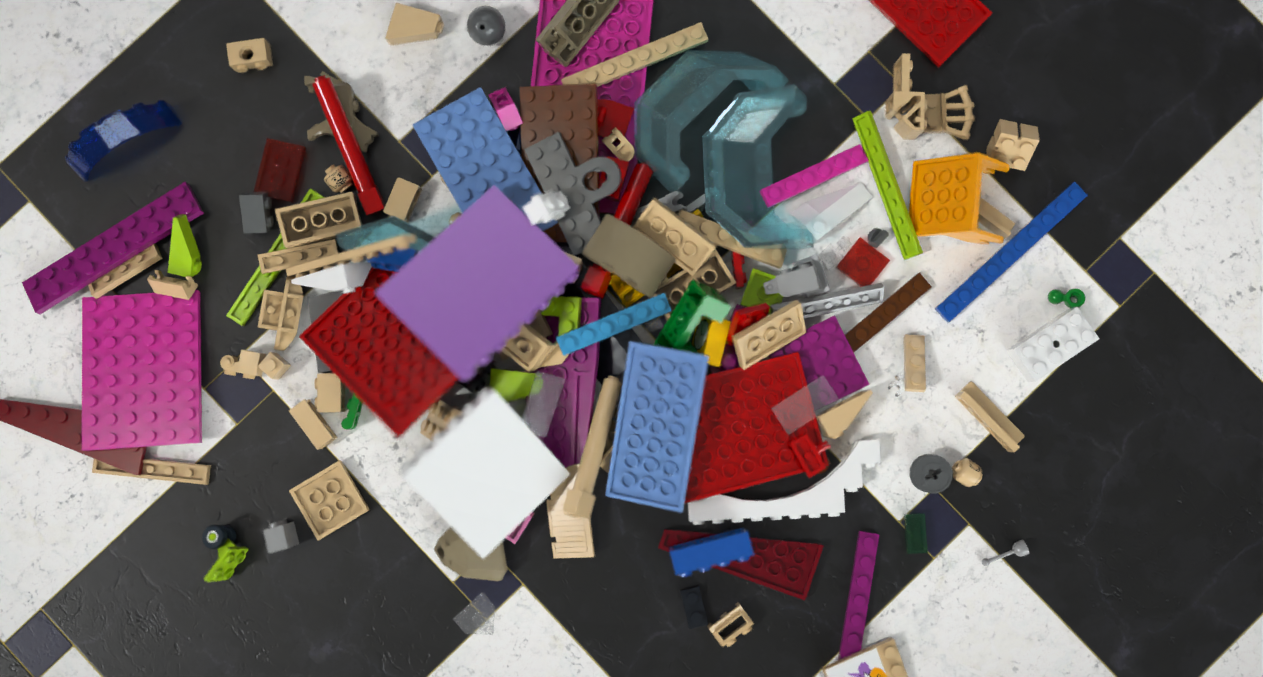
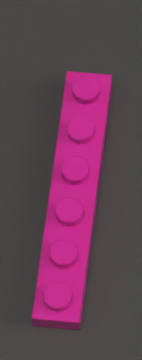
M859 144L767 186L759 192L767 208H770L865 164L869 160Z

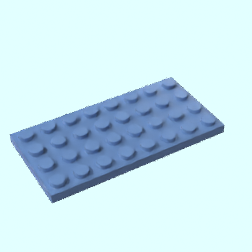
M481 87L412 124L462 213L495 185L527 216L523 207L532 201L531 198L541 192ZM551 220L547 223L542 222L535 225L543 232L556 225L558 221Z
M630 341L605 496L678 512L683 511L709 355Z

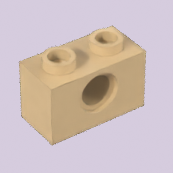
M265 38L226 43L229 66L237 72H247L248 69L254 68L263 70L267 66H273L270 43ZM253 53V57L247 60V56Z

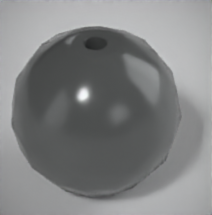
M480 6L470 13L467 20V31L476 43L483 46H491L503 38L505 21L497 9L491 6Z

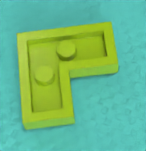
M553 296L549 300L550 304L542 311L541 315L560 316L558 336L580 328L582 298Z

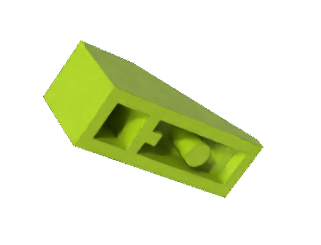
M180 214L173 217L168 273L193 277L199 274L201 270V255L186 214Z

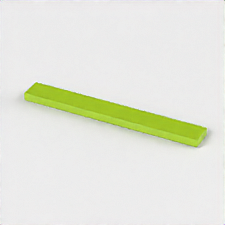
M866 111L853 118V122L864 152L869 160L868 163L904 260L922 254L923 251L872 112Z
M310 188L301 203L325 197ZM281 233L268 253L287 249L284 246ZM259 265L226 316L241 326H245L262 300L264 290L270 288L280 271L262 274Z

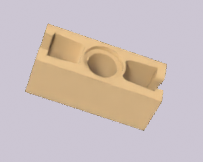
M310 399L302 400L289 410L317 450L325 448L338 438L322 415L317 412Z

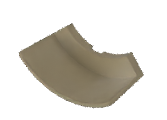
M609 214L604 217L582 252L590 261L611 273H615L621 277V280L649 298L653 297L675 262V257L661 246Z

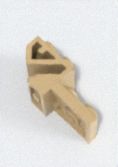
M902 53L894 64L893 93L885 101V117L892 119L895 116L899 120L893 127L903 139L915 140L927 127V118L924 117L928 101L925 99V92H909L912 90L913 84L912 79H910L913 61L910 60V54ZM910 107H912L906 115H901L904 114Z

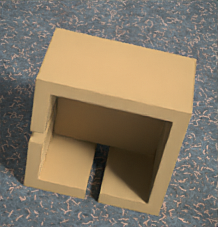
M1000 119L994 131V136L991 137L987 146V156L1009 164V168L1025 171L1040 141L1038 127L1021 123L1019 126L1021 138H1019L1017 122Z

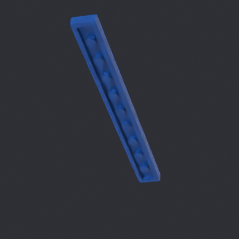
M1076 182L1071 183L944 299L935 310L947 323L950 322L1088 195Z

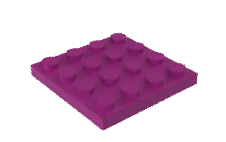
M835 315L806 329L805 334L768 355L772 359L799 352L814 411L870 385Z

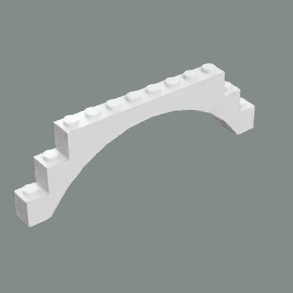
M856 440L843 460L826 477L807 489L785 497L766 500L740 499L719 494L687 503L688 520L693 522V525L705 524L704 521L712 520L713 524L724 523L726 519H732V522H743V518H751V521H762V517H770V520H781L782 516H789L790 519H800L801 515H809V518L821 517L820 514L828 513L829 517L840 516V513L845 512L844 489H846V492H857V488H863L861 464H863V467H875V463H881L879 440Z

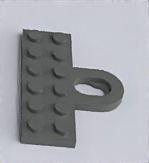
M557 132L524 150L544 193L551 190L553 193L561 191L567 198L570 209L564 212L565 216L557 221L573 255L576 256L583 252L602 222L593 203L613 194L618 189L621 183V171L613 160L606 157H596L576 167L561 133ZM606 172L607 180L602 183L599 189L590 191L586 188L584 180L588 173Z

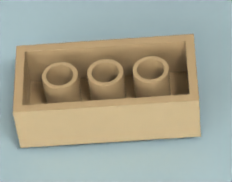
M353 192L275 209L283 243L287 249L364 232Z
M717 250L710 254L694 276L682 270L669 278V282L666 284H660L653 297L665 293L672 310L663 314L667 321L692 279L718 290L720 294L736 284L735 279Z

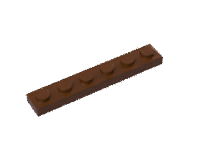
M920 272L845 334L853 353L932 287Z

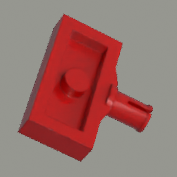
M805 433L789 442L808 478L826 469L820 454L830 448L826 440L816 446L811 442L808 434Z

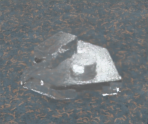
M482 592L460 611L453 620L465 634L493 635L495 605Z

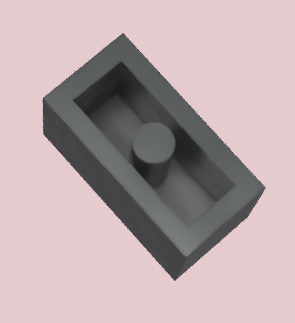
M244 192L239 195L243 232L267 233L272 230L274 218L270 214L272 200L268 196V192Z

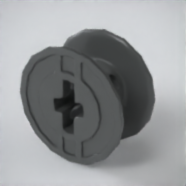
M925 454L917 457L912 462L909 476L912 484L917 489L937 494L949 487L953 471L946 459L938 455ZM929 470L936 471V472H934V473L932 474L933 477H925V476L928 475V474H930V473H929Z

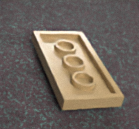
M655 197L632 227L675 257V263L692 276H694L717 247L715 243Z
M794 300L733 336L739 366L743 370L806 333L801 302Z
M439 399L429 409L427 418L421 424L420 433L432 441L433 436L437 432L443 431L447 427L448 422L452 418L458 417L462 412Z

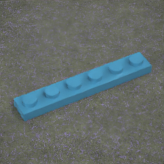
M662 293L555 338L562 355L565 356L672 310L665 293Z

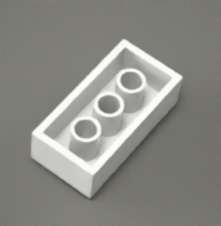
M1074 307L1066 310L1006 351L1027 382H1036L1099 340V337L1079 308Z

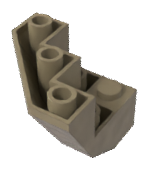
M451 526L438 539L434 551L442 564L464 578L501 581L507 571L503 541L483 559Z

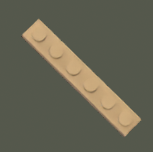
M684 210L679 211V217L717 246L775 268H782L787 252L786 249Z

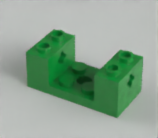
M692 279L655 340L654 345L698 353L689 339L695 326L699 324L702 315L722 323L724 318L728 316L732 306L718 290Z

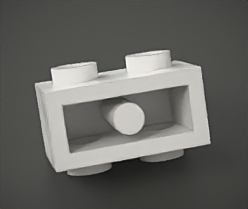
M552 190L543 195L542 193L534 195L531 198L532 201L523 207L532 225L559 220L565 216L564 212L570 209L566 196L561 191L553 193Z

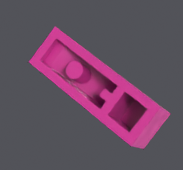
M506 87L489 94V98L506 131H513L519 128L523 122Z

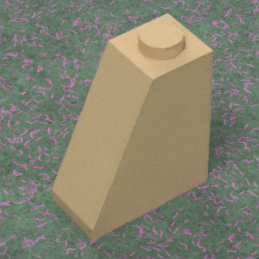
M396 3L385 39L390 45L437 39L439 33L443 31L444 22L439 14Z

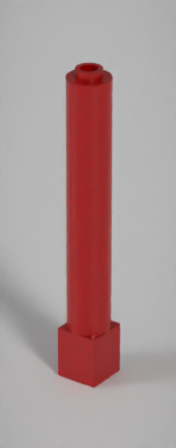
M325 75L315 78V83L312 86L358 191L357 195L366 215L383 210L386 205L379 188L376 187L331 78H326Z
M643 162L635 165L614 214L615 218L629 226L632 224L653 174L650 165ZM594 263L592 267L589 266L581 288L585 293L603 299L612 279L610 276L611 272Z

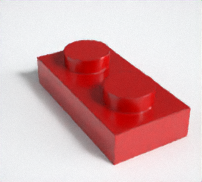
M731 251L733 278L736 281L734 287L735 289H741L747 283L746 272H742L745 258L744 255Z

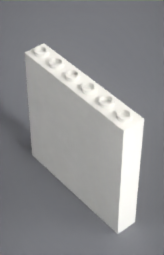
M490 387L482 390L473 403L467 404L458 417L452 418L448 422L447 427L443 431L437 432L433 436L432 441L427 446L421 447L417 455L412 460L406 461L401 467L402 470L399 471L403 478L483 559L570 475L508 404Z

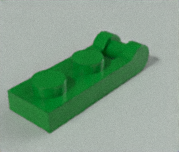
M354 393L347 404V409L349 410L347 418L341 422V426L345 430L356 428L363 402Z

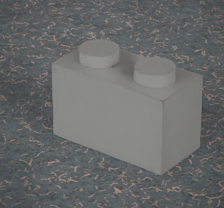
M287 519L269 524L270 528L263 530L268 553L299 544L294 522L287 523Z

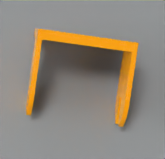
M981 153L913 161L909 216L917 237L945 235L976 244L989 245V242L1003 243L1004 237L977 229L982 173L995 174V170L1008 172L1010 165Z

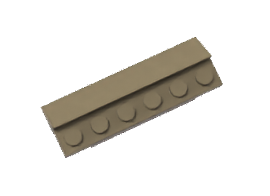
M567 0L536 38V41L544 48V52L564 67H567L620 0Z

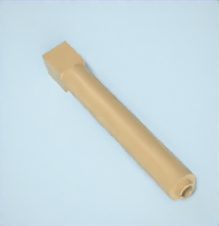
M608 376V378L603 379L573 490L568 489L562 510L563 513L574 518L589 520L595 501V496L592 495L622 386L619 379L614 376Z

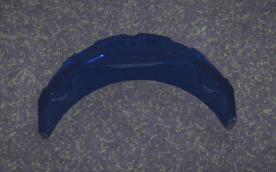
M157 100L155 104L150 105L137 103L129 110L122 111L119 109L82 130L79 133L80 138L77 141H71L68 145L69 152L65 156V161L86 182L93 167L113 149L150 131L180 126L183 123L172 105L164 100Z

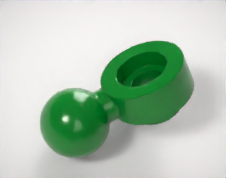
M1054 289L1048 294L1050 303L1060 304L1063 301L1069 308L1081 307L1086 299L1085 294L1079 289H1071L1066 294H1063L1058 289ZM1071 297L1076 298L1077 302H1072Z

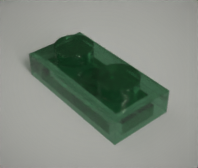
M904 514L906 553H928L925 514Z

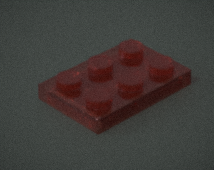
M267 138L254 192H268V196L271 198L293 203L306 148L301 145Z

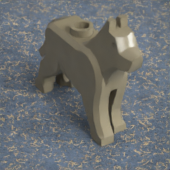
M322 71L321 76L325 75L326 78H331L360 149L366 153L368 145L373 142L374 137L379 136L378 133L357 119L356 112H359V104L355 100V93L348 83L337 80ZM304 76L305 86H308L310 93H314L315 90L312 84L315 83L314 79L316 77ZM327 119L319 124H315V126L307 131L309 141H314L325 134L334 136Z

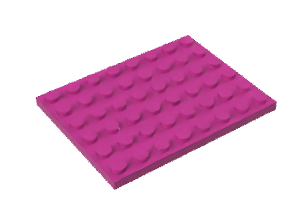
M195 290L189 300L157 293L101 296L98 299L82 297V451L202 443L200 291Z

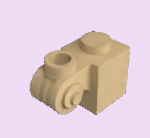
M241 350L239 360L235 356L226 355L221 359L220 365L224 369V374L236 376L237 372L242 373L243 378L255 379V376L262 377L263 371L257 366L266 357V354Z

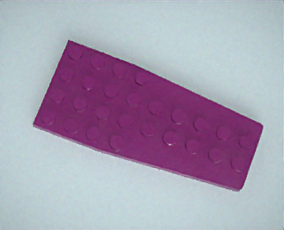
M582 298L580 327L601 318V298ZM544 315L553 333L546 339L554 344L557 341L555 337H558L560 316ZM600 341L570 353L562 364L539 367L537 370L532 371L533 373L542 374L543 386L540 393L526 397V421L531 424L529 429L564 468L580 464L592 422Z

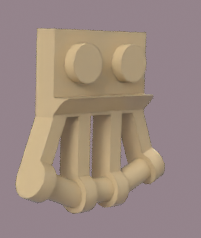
M967 85L947 94H925V99L928 101L924 117L927 118V127L922 133H947L961 139H969V132L972 123L975 121V116L972 110L974 102L971 101L967 92ZM959 94L964 102L946 104L947 99ZM947 110H965V116L947 117ZM947 123H964L962 131L947 126Z

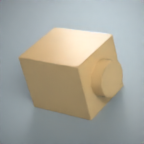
M269 352L257 367L271 379L279 380L291 364L278 353Z

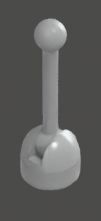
M1023 539L1013 544L1012 550L990 559L984 558L982 565L988 566L991 562L1011 554H1016L1020 557L1028 555V547Z

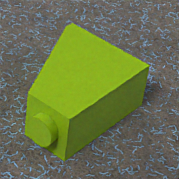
M493 368L491 369L490 388L495 390L508 404L540 393L543 386L542 374Z

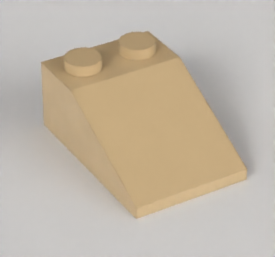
M863 390L816 414L822 436L830 439L842 436L844 434L843 431L849 427L873 392L871 390Z

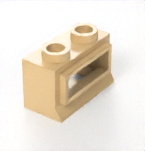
M739 602L735 604L736 607L729 613H723L720 616L721 619L713 625L709 623L707 625L722 647L725 645L727 647L731 646L737 641L735 637L741 633L745 635L752 630L751 625L754 623ZM742 615L746 622L722 639L718 632Z

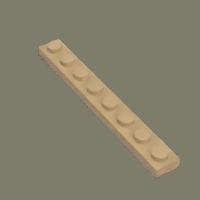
M700 22L561 79L563 85L597 84L598 87L704 44L709 39Z
M400 235L286 269L287 276L299 278L307 275V273L312 274L321 271V269L325 270L335 267V265L349 264V261L353 263L364 261V257H367V259L379 257L381 252L382 254L393 253L395 248L397 250L410 248L409 244L417 242L416 235Z

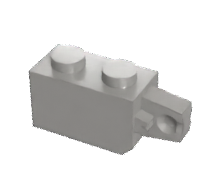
M810 263L798 266L799 270L792 271L791 268L781 270L780 275H776V278L763 283L765 293H780L784 297H791L821 289L816 266H810Z

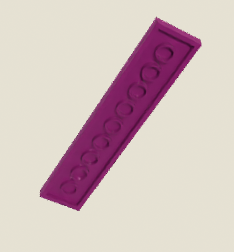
M183 182L23 281V287L35 313L39 315L170 235L172 233L173 217L186 214L188 222L202 215L204 212L190 185L187 182Z

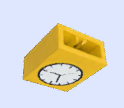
M702 316L699 324L696 326L692 345L699 354L709 355L708 366L720 367L731 321L724 319L720 323L709 317Z

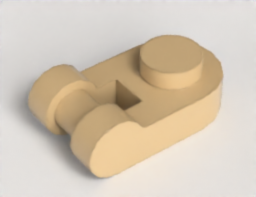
M615 127L612 130L613 133L603 138L602 141L618 159L630 161L635 155V149ZM618 138L621 143L615 147L613 142Z

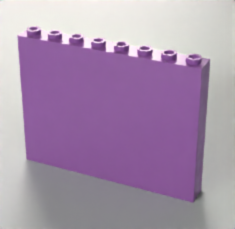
M494 185L375 293L378 299L464 382L466 379L470 380L477 373L476 369L480 365L485 366L492 359L491 355L495 351L500 352L506 346V341L510 337H516L521 331L520 328L525 323H531L536 317L534 314L539 310L543 311L550 304L549 300L553 296L558 297L564 291L563 287L568 282L571 284L579 276V266L535 224L532 225L529 218Z

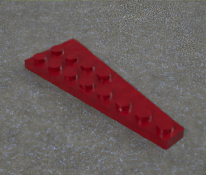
M0 399V421L133 475L141 476L147 447L82 451V410Z
M664 529L658 548L670 552V546L716 534ZM749 537L754 554L749 556V560L738 562V559L730 561L731 564L719 567L718 564L711 566L754 583L806 600L824 546L816 543Z

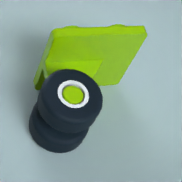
M211 525L202 534L204 545L210 549H218L219 559L204 578L207 582L228 580L234 574L235 567L246 557L245 554L249 549L247 547H238L234 544L236 532L231 526Z

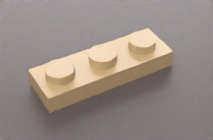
M905 334L904 336L905 391H926L925 337L921 335Z

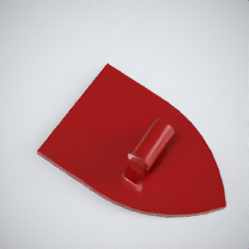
M597 99L598 136L602 138L608 137L616 127L625 137L634 108L607 99ZM618 138L614 141L617 143H621V141Z

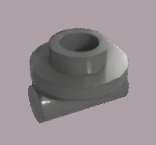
M874 228L867 237L869 245L878 248L889 236V233L886 230L882 231L879 228Z

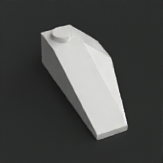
M860 182L807 201L793 211L790 216L814 244L869 201L872 195Z
M367 261L342 264L292 279L291 282L292 284L330 291L343 290L344 294L355 292L356 287L363 286L372 266Z

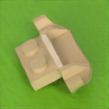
M287 276L284 293L264 290L258 328L277 331L274 350L284 351L297 335L303 291L301 285L292 284L291 282L296 276Z

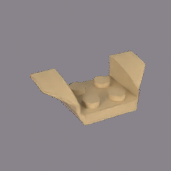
M526 323L520 328L521 331L516 337H510L506 341L507 344L502 349L504 353L528 372L537 370L539 367L562 364L569 355L563 356L557 341L552 344Z

